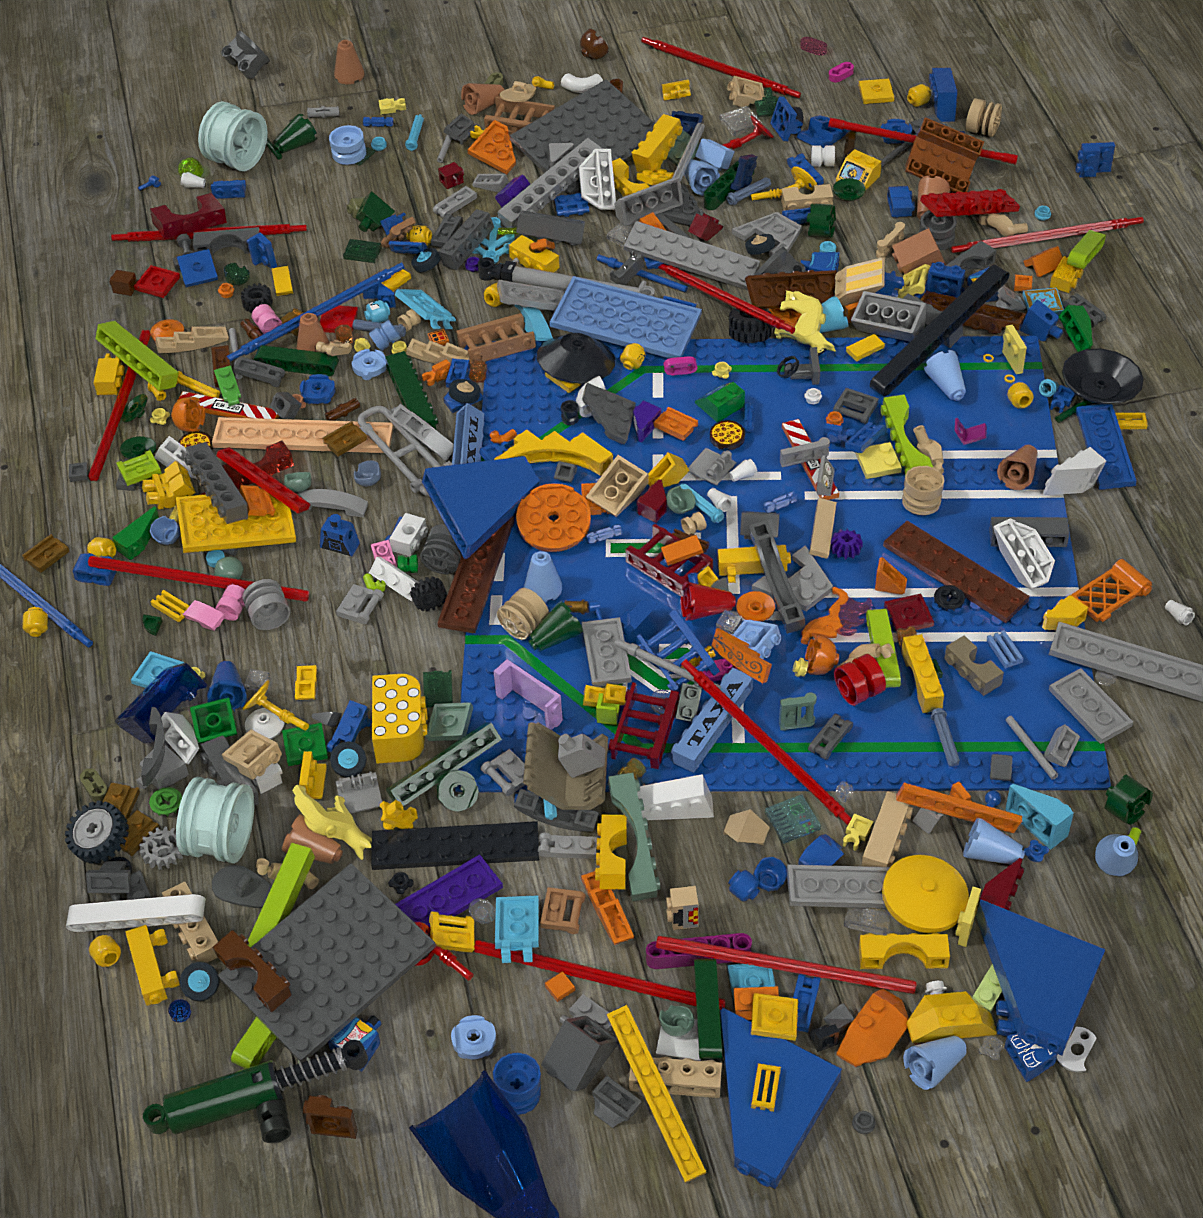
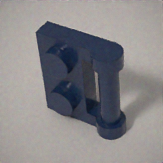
M750 154L739 157V166L734 182L731 184V189L740 190V188H745L751 184L758 156Z

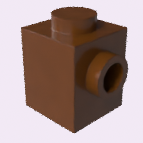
M116 270L113 276L110 277L109 283L113 293L132 296L137 279L134 272Z

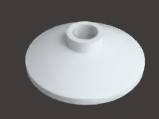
M261 708L255 710L247 717L245 730L247 733L252 729L269 739H273L282 732L285 722L281 721L277 715L268 709Z

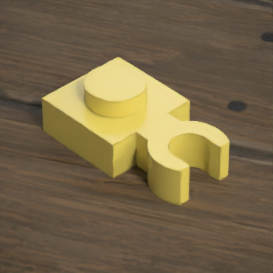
M394 98L379 100L380 113L388 114L396 113V110H406L405 98L398 99L397 101H394Z
M854 814L846 828V834L848 835L843 839V846L846 847L848 842H853V850L856 851L859 848V839L862 841L866 840L874 821Z

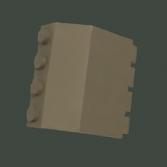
M533 722L529 723L523 783L528 786L527 789L561 810H591L605 801L608 737L601 734L593 739V741L605 749V766L572 778L558 759V740L561 736L539 722L536 724Z

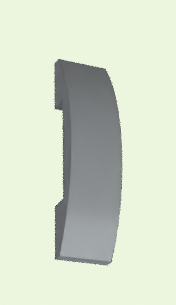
M311 489L297 494L311 504L309 511H311L312 506L345 510L348 516L364 517L368 506V501L336 490Z

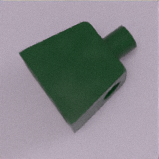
M371 191L363 199L357 212L356 218L361 222L358 227L363 232H367L368 229L374 232L381 225L380 221L390 217L395 213V210Z

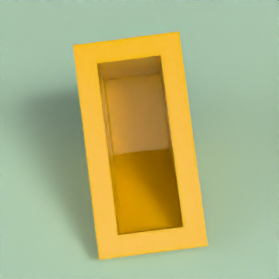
M668 452L648 473V484L651 486L660 479L663 482V487L679 483L690 470L683 458Z

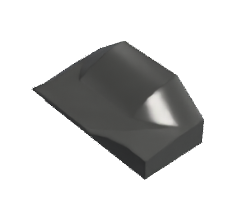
M608 1076L592 1091L595 1100L594 1115L612 1128L622 1121H628L642 1106L640 1099Z

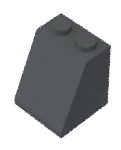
M586 1015L565 1019L541 1066L547 1070L546 1072L550 1076L561 1080L567 1089L571 1091L585 1089L617 1047L619 1041L614 1035Z

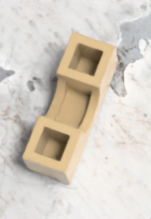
M830 184L815 185L814 192L809 195L800 193L798 187L782 188L781 202L784 211L809 208L814 203L833 204V194Z

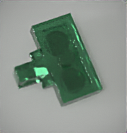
M771 87L765 88L762 100L755 101L754 103L757 118L773 116L779 97L773 96Z

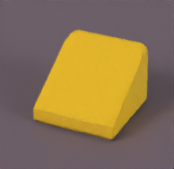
M709 566L697 574L700 585L711 587L714 582L719 580Z

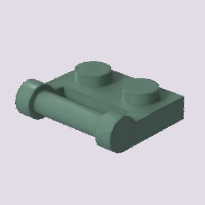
M809 692L804 697L780 700V731L810 727L815 724V716L813 714L814 704H816L817 700L816 694ZM806 707V713L801 718V709Z

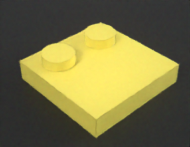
M1013 324L1006 326L1005 334H1003L1002 352L1017 375L1023 373L1027 347Z
M891 442L872 445L862 453H855L866 479L901 473L902 467Z
M972 887L965 912L961 911L959 915L956 935L959 936L958 945L964 947L967 946L976 916L981 892L980 888Z

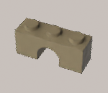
M964 635L946 646L944 658L949 665H952L959 672L961 677L968 680L972 687L984 696L1002 685L1004 672L991 660L984 664L972 662L976 659L977 647Z

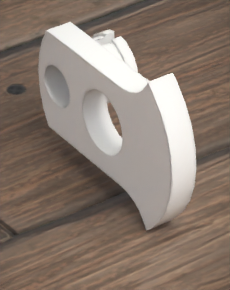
M1076 1027L1063 1055L1057 1054L1058 1062L1069 1071L1085 1072L1084 1062L1096 1041V1036L1086 1028ZM1085 1034L1088 1036V1039L1084 1040L1080 1036ZM1073 1044L1082 1045L1084 1048L1083 1054L1074 1055L1071 1052V1046Z

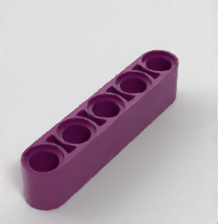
M745 933L682 939L752 952V939ZM656 941L650 942L646 947V963L652 969L694 966V959H714L686 953L674 954L675 951L656 948ZM716 959L717 964H720V963H730V962H731V961Z

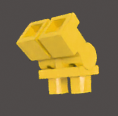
M174 461L165 468V473L160 475L152 474L151 480H143L142 489L143 492H147L146 501L148 505L156 504L158 509H164V507L172 508L176 504V497L192 496L196 493L190 481L188 470L178 461Z

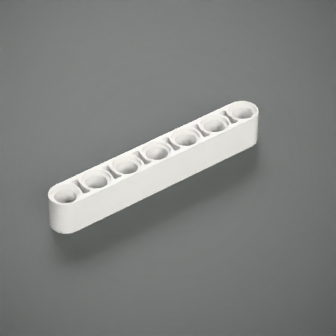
M191 894L71 905L69 907L66 929L73 932L133 928L143 925L157 926L200 922L203 920L206 899L201 895Z

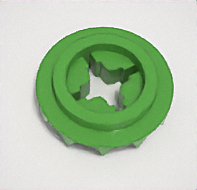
M161 788L153 793L149 804L153 813H157L159 816L162 814L169 816L172 812L176 813L180 807L182 795L175 788ZM162 799H164V801L166 800L167 802L170 801V805L163 804Z

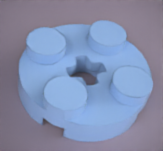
M370 349L361 350L353 356L352 369L355 374L361 376L364 380H370L372 377L378 376L387 370L385 355L379 350H375V352L370 351Z
M471 1015L461 1019L460 1023L456 1027L454 1026L451 1033L452 1045L458 1056L462 1059H479L489 1056L496 1044V1032L493 1024L478 1015ZM471 1034H476L479 1037L476 1041H471L468 1038H471Z

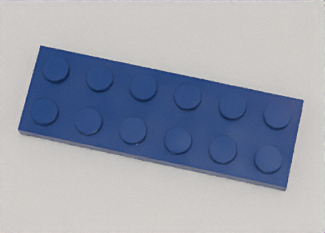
M1099 404L1076 407V415L1086 448L1091 447L1106 460L1096 480L1099 490L1136 486L1135 474L1113 405Z

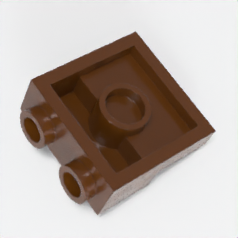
M324 1095L309 1096V1099L305 1100L303 1114H306V1124L309 1125L311 1134L356 1139L358 1129L353 1109L345 1106H338L336 1108L333 1105L332 1098Z

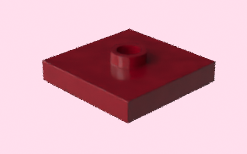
M921 593L884 601V607L887 609L896 634L934 626V620Z

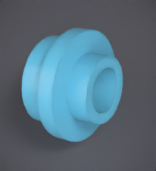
M375 137L372 140L371 147L376 151H382L387 147V142L383 137Z
M1039 206L1035 210L1034 215L1037 219L1044 221L1051 217V211L1047 206Z

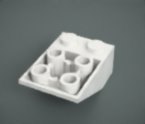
M1091 447L1084 451H1079L1073 458L1069 457L1063 464H1057L1052 469V475L1045 483L1046 487L1043 494L1055 495L1085 492L1094 486L1106 460Z

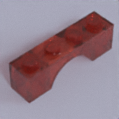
M283 440L267 446L265 456L260 461L253 463L270 476L294 466L292 453ZM222 465L237 489H240L241 485L248 486L254 483L230 465Z

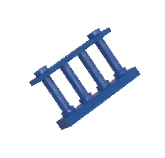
M676 610L669 613L673 620L670 622L671 624L645 642L640 634L637 636L641 642L638 645L640 649L655 655L650 648L675 630L676 632L680 630L682 632L680 638L655 656L664 659L682 645L690 643L692 646L690 651L672 664L681 667V663L685 659L690 661L694 657H700L702 661L695 667L699 672L710 670L713 676L720 672L715 662ZM658 666L670 682L667 685L668 688L679 692L680 696L681 690L679 688H681L682 683H688L690 680L681 677L674 682L670 676L673 672Z

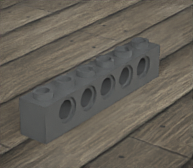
M207 442L186 447L185 463L187 466H190L193 476L197 477L199 485L203 486L204 492L207 497H210L213 507L218 509L220 518H223L227 524L248 519L246 501Z

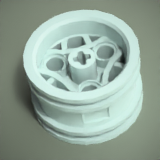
M218 102L206 112L201 122L198 136L200 151L208 160L216 163L225 162L227 166L238 171L250 170L257 164L265 150L268 135L267 124L263 116L257 112L247 109L241 110L238 106L228 102Z
M193 778L185 789L177 816L176 842L179 852L182 855H191L193 857H200L203 854L215 856L217 861L222 862L227 861L234 864L238 862L245 852L253 825L254 794L252 788L246 784L240 785L232 782L228 786L218 785L215 780L210 778Z

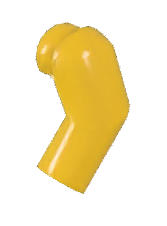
M535 76L532 79V85L535 87L554 88V82L546 81L539 76Z

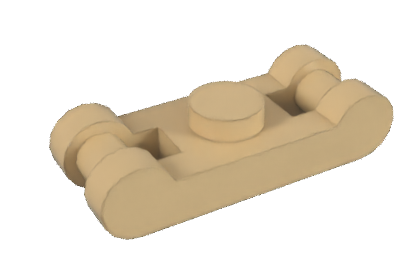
M897 222L895 229L890 234H887L884 240L877 242V258H885L893 250L892 246L904 239L903 231L905 230V224L903 222Z
M339 340L330 341L329 344L319 341L316 345V351L321 353L327 352L331 356L349 354L352 349L351 344H343Z

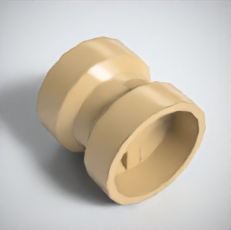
M410 309L405 315L399 316L397 322L399 325L405 326L407 332L412 329L413 325L420 324L421 318L418 313Z
M700 512L694 513L690 518L685 517L681 519L682 528L687 534H695L697 530L706 529L705 518Z

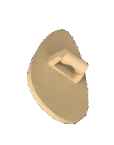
M515 81L512 88L502 91L499 96L506 101L524 102L533 97L536 87L532 84Z

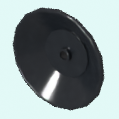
M571 333L553 337L545 341L537 351V362L542 370L553 378L568 383L585 384L597 376L603 379L609 376L615 368V356L610 348L599 340L582 333Z
M1102 348L1085 349L1072 354L1064 362L1062 370L1065 384L1076 395L1100 404H1121L1131 400L1142 390L1144 382L1140 368L1130 358L1116 351Z

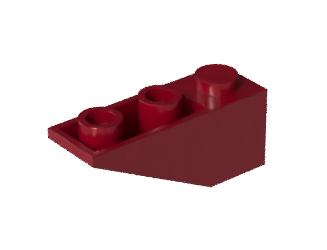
M1017 859L988 881L984 886L979 902L984 900L1010 911L1012 901H1009L1010 897H1015L1018 889L1016 881L1017 879H1022L1025 868L1021 867L1023 859Z

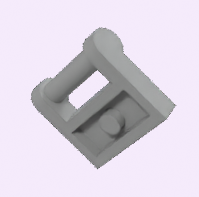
M353 584L336 611L337 616L361 624H367L370 619L369 615L378 601L382 600L384 593L379 589L371 590ZM368 598H370V601L365 607L364 611L360 612Z
M510 749L481 766V771L486 775L488 774L502 788V792L506 796H510L525 786L523 783L525 764ZM498 768L512 783H508L495 769Z

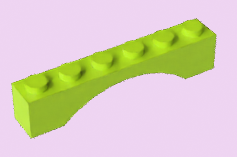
M905 394L884 397L883 405H881V414L885 416L886 427L890 429V437L895 442V450L900 455V464L905 468V475L913 467H933L930 457L918 451L909 442L905 434L904 425L909 415V404Z

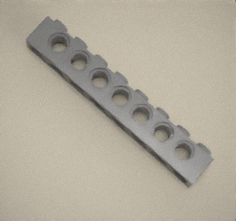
M589 138L585 139L498 211V218L501 224L511 232H514L518 226L520 210L535 213L542 210L547 203L554 200L559 193L565 191L570 184L579 179V166L593 150L602 148Z

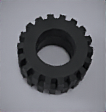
M736 308L730 311L729 336L732 339L743 343H757L771 337V325ZM762 309V310H764V311H766V312L772 314L771 311H769L768 309Z

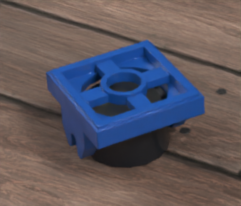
M779 97L770 124L783 141H788L790 134H796L801 131L804 122L803 111L800 107H791L785 97Z

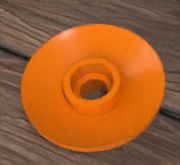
M173 319L159 321L150 330L151 338L156 341V337H173L174 332H184V326L181 322Z
M752 591L743 594L738 599L736 609L743 619L762 622L773 615L775 603L768 594Z

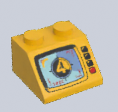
M854 149L845 158L836 181L844 178L857 179L865 185L866 190L880 177L882 161Z

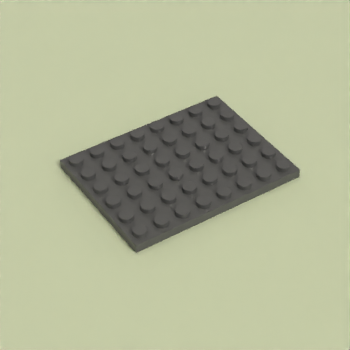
M606 79L511 134L510 141L544 173L550 169L549 143H573L575 149L587 138L595 142L602 149H611L612 161L621 158L626 163L633 159L631 152L639 148L638 144L640 141L646 140V134L649 131H653L655 123ZM580 177L576 182L568 186L564 191L566 194H575L581 190Z
M350 863L251 947V949L255 947L262 954V960L265 963L269 961L277 970L275 973L279 977L283 975L289 981V989L292 995L271 1013L258 1000L253 990L257 982L258 973L253 969L243 967L230 971L226 968L218 977L302 1063L307 1061V1057L310 1058L431 952L436 947V944Z

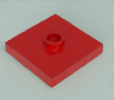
M150 265L136 282L134 288L137 291L164 298L180 279V273Z
M339 305L322 314L320 324L324 332L352 334L353 321L357 318L358 307Z

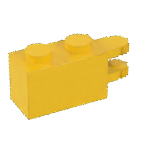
M106 353L105 358L98 359L93 382L97 395H118V390L122 385L121 376L124 375V366L121 365L122 360L117 356L112 358L110 353Z

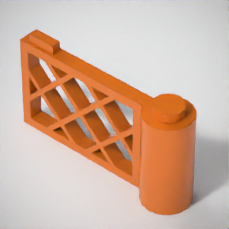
M1120 559L1109 571L1077 590L1071 596L1088 607L1087 614L1093 620L1104 622L1111 617L1113 611L1136 596H1147L1152 590V582L1124 559ZM1111 577L1116 581V584L1105 583V580ZM1092 588H1102V592H1092ZM1105 588L1116 589V594L1106 593ZM1119 589L1127 590L1130 594H1119ZM1087 596L1089 601H1081L1078 597ZM1092 597L1103 598V603L1092 602ZM1106 598L1116 599V603H1106ZM1092 607L1103 608V611L1097 614L1092 610Z

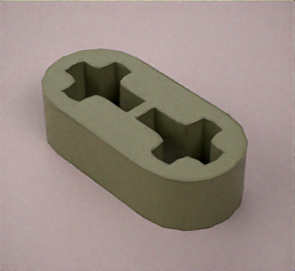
M499 72L492 73L484 84H498L502 86L504 83L503 74Z
M85 769L80 774L82 786L94 802H103L108 791L106 784L95 769ZM91 777L93 782H90L87 778ZM98 788V790H99L101 793L98 794L97 792H95V789Z

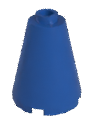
M223 661L216 667L207 692V701L212 702L229 697L235 712V709L244 707L247 701V691L235 664L230 661Z

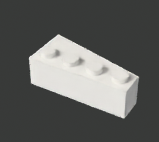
M703 774L640 786V791L637 792L638 798H642L644 803V811H641L642 817L647 820L714 817L712 795Z

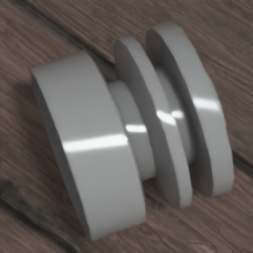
M262 579L252 583L244 591L242 596L243 602L249 613L252 625L257 629L272 630L288 620L291 613L290 608L277 581Z

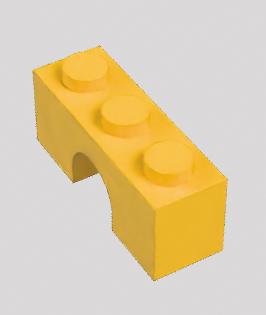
M523 235L509 244L510 258L512 260L518 258V263L526 268L555 272L560 268L559 255L547 248L543 252L535 253L530 246V243H534V241Z

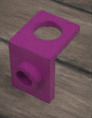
M955 418V432L963 445L986 438L987 425L985 423L965 429L960 420Z

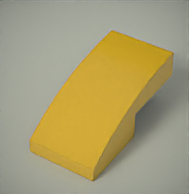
M288 266L272 268L276 296L293 294Z
M297 666L295 700L315 699L317 666Z
M606 684L605 688L585 685L583 705L597 707L599 693L604 695V703L625 705V686Z

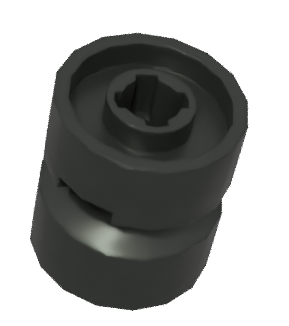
M269 1100L260 1104L256 1109L260 1124L262 1140L266 1143H278L290 1137L291 1127L287 1118L285 1102L282 1100Z

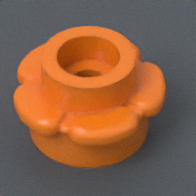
M223 283L219 286L218 293L223 298L232 297L234 294L233 285Z
M833 411L826 417V423L841 426L844 419L841 413Z

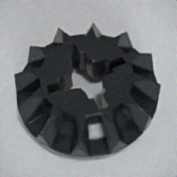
M941 586L934 593V603H937L939 608H945L946 611L948 609L955 611L956 608H961L965 602L963 591L956 586ZM949 595H951V601H947Z

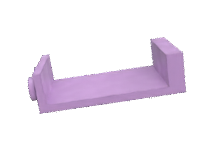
M508 659L494 670L496 696L503 699L514 690L545 712L547 728L552 730L560 725L563 720L560 694Z

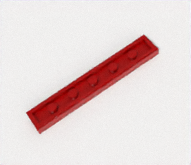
M228 447L217 452L216 456L297 514L309 510L311 505L309 502L232 448Z

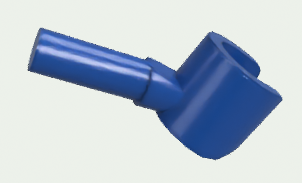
M151 176L147 183L138 187L139 191L151 185L158 188L161 185V182L158 181L159 178Z
M589 601L590 612H596L598 620H603L600 601Z

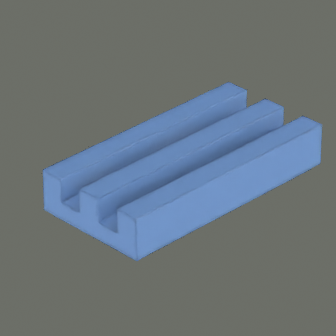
M1005 630L1001 631V634L997 632L994 633V636H987V642L1004 668L1023 663L1022 655ZM995 641H997V642L999 643V645H1000L1001 648H1002V651L1000 650V648L998 647V645L996 644ZM1004 654L1007 655V657L1009 658L1010 662H1008V660L1006 659V657L1004 656Z

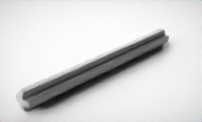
M698 123L672 178L679 176L681 181L705 128L704 124Z

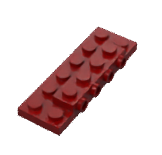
M1003 189L970 192L958 191L956 193L943 192L942 194L929 193L928 195H921L920 201L936 217L1018 212L1020 208L1015 199L1011 198Z

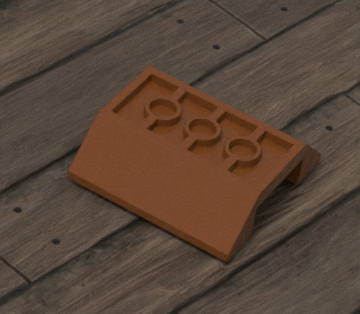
M925 117L912 145L905 165V172L919 178L925 176L935 178V176H938L949 183L951 191L967 192L971 182L969 179L975 162L981 153L984 141Z

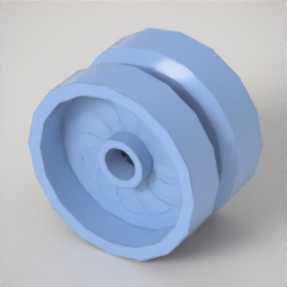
M351 125L341 126L333 130L329 135L332 157L336 162L349 165L364 159L366 146L364 135L360 128Z

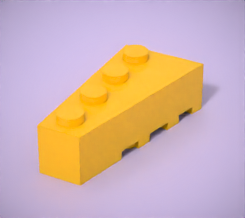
M663 114L653 126V131H649L646 134V140L640 141L638 144L639 148L631 152L638 173H642L643 170L657 172V169L661 168V164L666 160L668 152L674 147L677 137L682 133L683 127L680 119Z

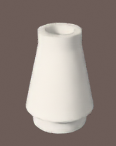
M189 172L182 174L181 185L185 188L205 187L206 180Z
M745 459L734 470L729 472V476L733 482L754 476V473L757 472L756 465L751 459Z
M715 488L708 491L707 496L717 509L726 512L732 507L733 501L729 495Z
M1169 600L1165 605V609L1170 612L1179 624L1188 625L1194 619L1195 614L1190 607L1177 603L1174 600Z

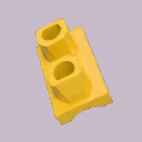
M689 80L662 84L663 100L691 96Z
M397 800L391 804L385 801L380 803V807L383 810L381 821H383V827L386 830H393L395 827L400 829L413 828V822L418 819L415 808L409 807L407 810H404L401 802Z

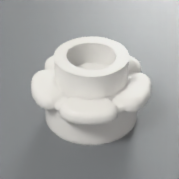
M816 388L808 389L804 395L809 404H817L822 398L821 391Z
M932 981L926 984L927 990L925 993L927 995L943 994L947 987H944L943 981Z

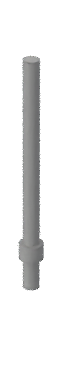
M621 639L616 640L615 646L626 650L628 654L634 657L639 656L697 683L687 670L640 649V646L634 643L629 644ZM715 683V685L721 690V686Z

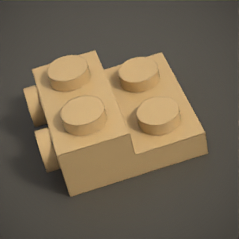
M734 76L732 81L728 83L727 90L731 91L729 99L733 101L734 105L748 108L751 103L755 106L764 107L766 98L762 83Z
M252 729L222 754L225 761L236 766L241 774L252 780L257 776H262L266 768L272 763H277L282 755L275 741Z

